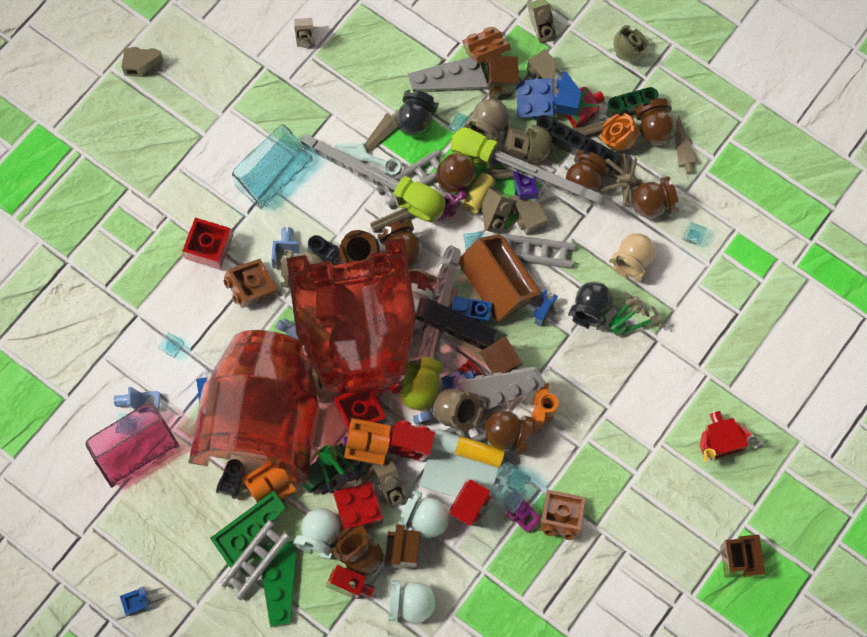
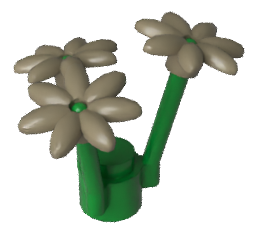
M623 291V294L628 298L625 302L626 305L611 319L612 322L608 324L616 336L620 334L624 336L628 332L650 323L658 322L660 329L663 328L658 312L652 306L654 315L650 319L626 329L629 326L626 321L636 313L639 314L641 312L643 316L646 315L647 317L650 314L648 307L643 306L644 302L642 300H639L636 296L633 299V296ZM634 304L636 305L633 311L624 318L621 317L629 307L631 308Z

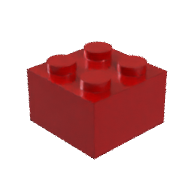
M195 217L182 250L184 258L221 270L233 238L232 230L229 227Z
M359 387L334 399V405L347 433H349L351 418L386 424V416L373 390Z
M397 421L390 429L387 453L422 462L430 455L435 432L430 431V428L426 426L415 427L408 421Z
M467 478L451 505L448 514L469 526L472 523L476 524L481 516L479 510L482 506L486 507L491 499L489 495L490 490Z
M371 481L333 492L344 530L351 526L357 528L360 525L367 529L383 524V517Z

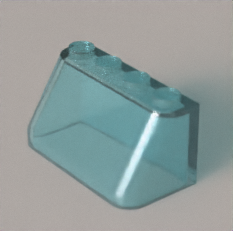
M281 124L234 168L231 174L234 186L261 210L264 206H269L273 198L286 189L288 183L295 181L303 169L310 167L313 157L286 125Z

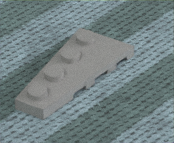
M471 57L408 73L412 92H417V90L422 92H436L437 90L454 91V89H464L465 91L472 89L488 90L481 64Z
M536 367L512 370L509 373L503 374L498 372L490 376L479 375L471 379L461 378L458 381L464 392L475 393L481 398L479 402L483 411L539 389L546 383Z

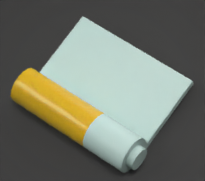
M436 429L431 452L427 458L419 486L456 498L468 478L490 490L489 495L491 496L505 450Z

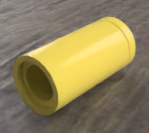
M480 173L463 200L462 206L467 211L477 214L482 207L488 189H493L495 186V179L486 173Z

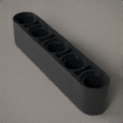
M541 115L537 118L536 126H548L544 129L550 133L552 143L574 156L580 150H584V154L590 155L588 151L592 150L604 160L610 159L613 163H617L618 155L606 146L550 116ZM557 133H561V134H563L564 136H563V137H559V136H557L556 134H557ZM573 142H578L580 145H579V146H576V145H573L572 143H573ZM606 163V167H610L609 172H612L614 168L609 163Z
M428 298L419 299L415 319L481 350L496 342L497 330Z

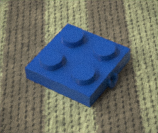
M531 78V80H521L516 88L517 118L533 117V119H537L541 115L555 116V105H552L554 79Z

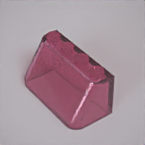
M146 403L90 436L85 442L89 454L111 488L121 484L127 478L139 473L142 469L156 463L160 458L180 447L164 418L153 403Z

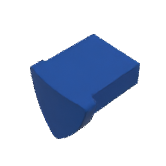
M144 587L120 595L126 616L145 609L146 611L151 610L149 597Z

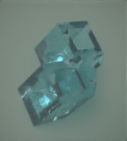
M507 461L497 471L498 475L496 478L500 480V483L493 487L491 498L512 513H515L526 496L527 491L524 490V486L530 482L531 477Z

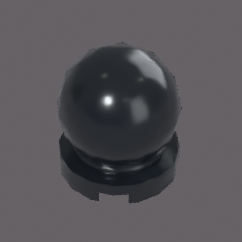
M406 90L402 98L404 104L397 111V126L406 136H422L431 127L432 114L436 113L439 103H435L433 101L434 97L425 92L417 90V93H410V90Z
M597 281L583 284L576 293V304L571 306L568 316L573 317L572 321L587 329H589V326L596 327V330L603 329L607 321L605 315L608 314L613 304L610 288L604 283Z

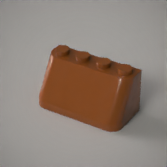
M496 234L478 238L459 259L458 264L461 270L466 274L471 285L480 295L481 300L492 302L490 312L497 322L505 320L540 294L538 286L507 240L501 235Z

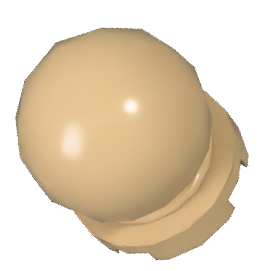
M641 233L630 234L621 241L618 252L613 253L609 263L614 265L612 269L618 275L625 279L628 277L635 278L634 282H640L646 273L645 268H648L654 261L656 254L655 244L649 236Z

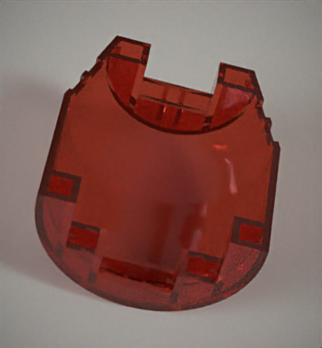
M404 238L384 241L386 251L369 254L370 259L334 266L331 261L311 264L306 255L286 258L296 334L326 391L332 393L368 392L392 386L404 379L416 321Z
M247 330L239 332L232 337L203 385L188 463L208 467L210 456L230 460L231 455L271 462L270 467L289 470L287 481L307 484L318 419L319 401L309 352L305 344L289 335L267 330Z

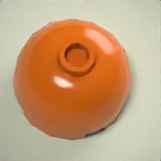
M617 114L606 121L602 127L604 129L603 134L600 133L601 140L609 148L615 151H625L635 144L639 132L631 116L628 114L623 116Z

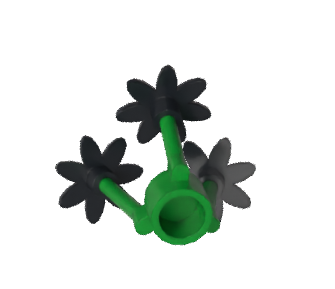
M325 445L317 452L319 457L316 460L320 464L326 479L324 487L318 489L322 491V495L328 492L332 494L334 490L341 489L346 482L358 481L360 474L366 473L364 469L368 466V463L361 461L358 466L356 464L353 465L334 446ZM337 457L348 465L352 472L349 474L346 471L344 472L336 462ZM325 464L328 466L333 464L343 481L337 482L336 479H330Z

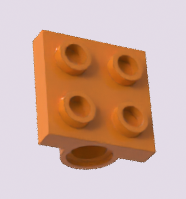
M545 383L540 389H536L533 405L536 407L533 408L531 419L534 420L533 431L541 432L543 423L553 420L559 405L557 397L548 393V383Z
M351 418L344 458L384 465L385 455L389 447L391 426Z
M276 457L242 478L256 503L273 491L278 493L282 501L297 492Z

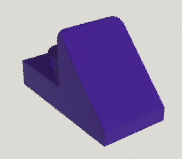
M513 171L514 195L519 196L520 200L537 199L539 192L535 180Z

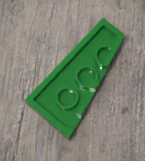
M273 491L210 537L230 568L269 519L275 522L287 506L278 493Z
M294 541L286 542L262 573L270 628L291 624L297 551L296 544H293ZM275 544L261 547L269 552Z

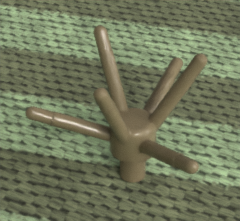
M636 157L633 160L630 174H627L610 159L606 160L623 176L608 172L607 176L616 178L618 184L600 188L599 191L603 192L622 186L627 187L622 207H626L630 189L643 183L642 179L636 178L634 175L638 160Z

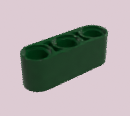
M647 87L614 96L608 100L606 115L609 118L617 114L620 116L624 114L633 115L635 114L636 107L643 103V107L652 104L651 100H648L646 97L658 99L659 93L657 89ZM615 106L618 110H614L611 107Z
M340 443L335 448L344 456L346 448ZM337 457L336 462L343 470L348 465ZM317 460L297 476L298 481L309 494L317 490L326 481ZM325 464L330 479L339 473L333 464L330 466Z

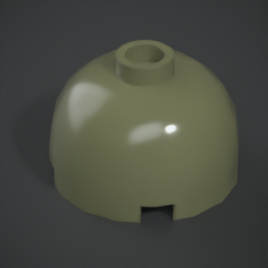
M624 25L614 36V50L617 57L621 60L629 62L638 61L649 52L650 48H647L649 42L638 29L633 31L629 29L630 25Z
M532 124V129L528 128L526 132L529 137L528 152L522 160L538 163L546 159L549 154H552L554 143H552V137L546 129Z

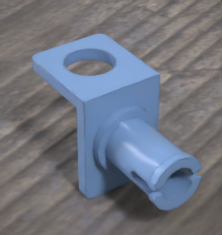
M283 227L281 229V241H273L272 268L276 267L277 253H284L285 249L293 250V254H299L300 252L299 242L292 241L294 230L291 227H288V233L286 232V227Z
M128 387V394L114 395L113 403L115 407L129 406L138 412L156 411L160 408V392H140L133 387ZM154 396L155 403L152 406H147V398Z

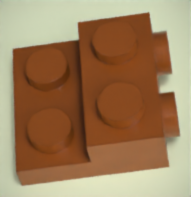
M487 27L482 32L470 34L466 39L462 40L466 54L477 63L487 60L489 55H500L511 50L509 42L503 39L501 31L496 27Z
M261 259L228 269L223 279L225 287L227 289L230 288L233 293V302L236 305L239 304L241 309L258 303L259 299L275 294L278 290Z
M547 490L539 531H543L546 536L557 534L562 535L566 540L578 539L586 497Z

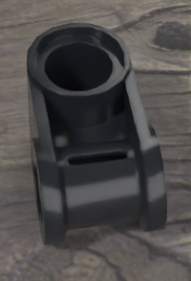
M319 235L309 238L308 252L318 255L325 266L334 269L335 263L340 257L339 247ZM315 243L321 245L319 249H314L311 246Z
M231 459L227 462L222 477L217 484V494L223 493L231 496L232 499H236L241 487L242 478L245 475V467L240 460ZM234 465H239L241 467L240 471L236 474L231 473V468Z

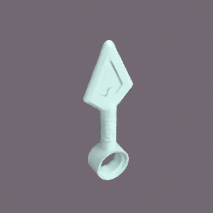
M363 143L335 144L337 150L360 162L368 161L385 168V171L390 176H395L402 171V165L399 160L391 158L386 161L367 153ZM393 162L397 163V171L390 172L388 166Z

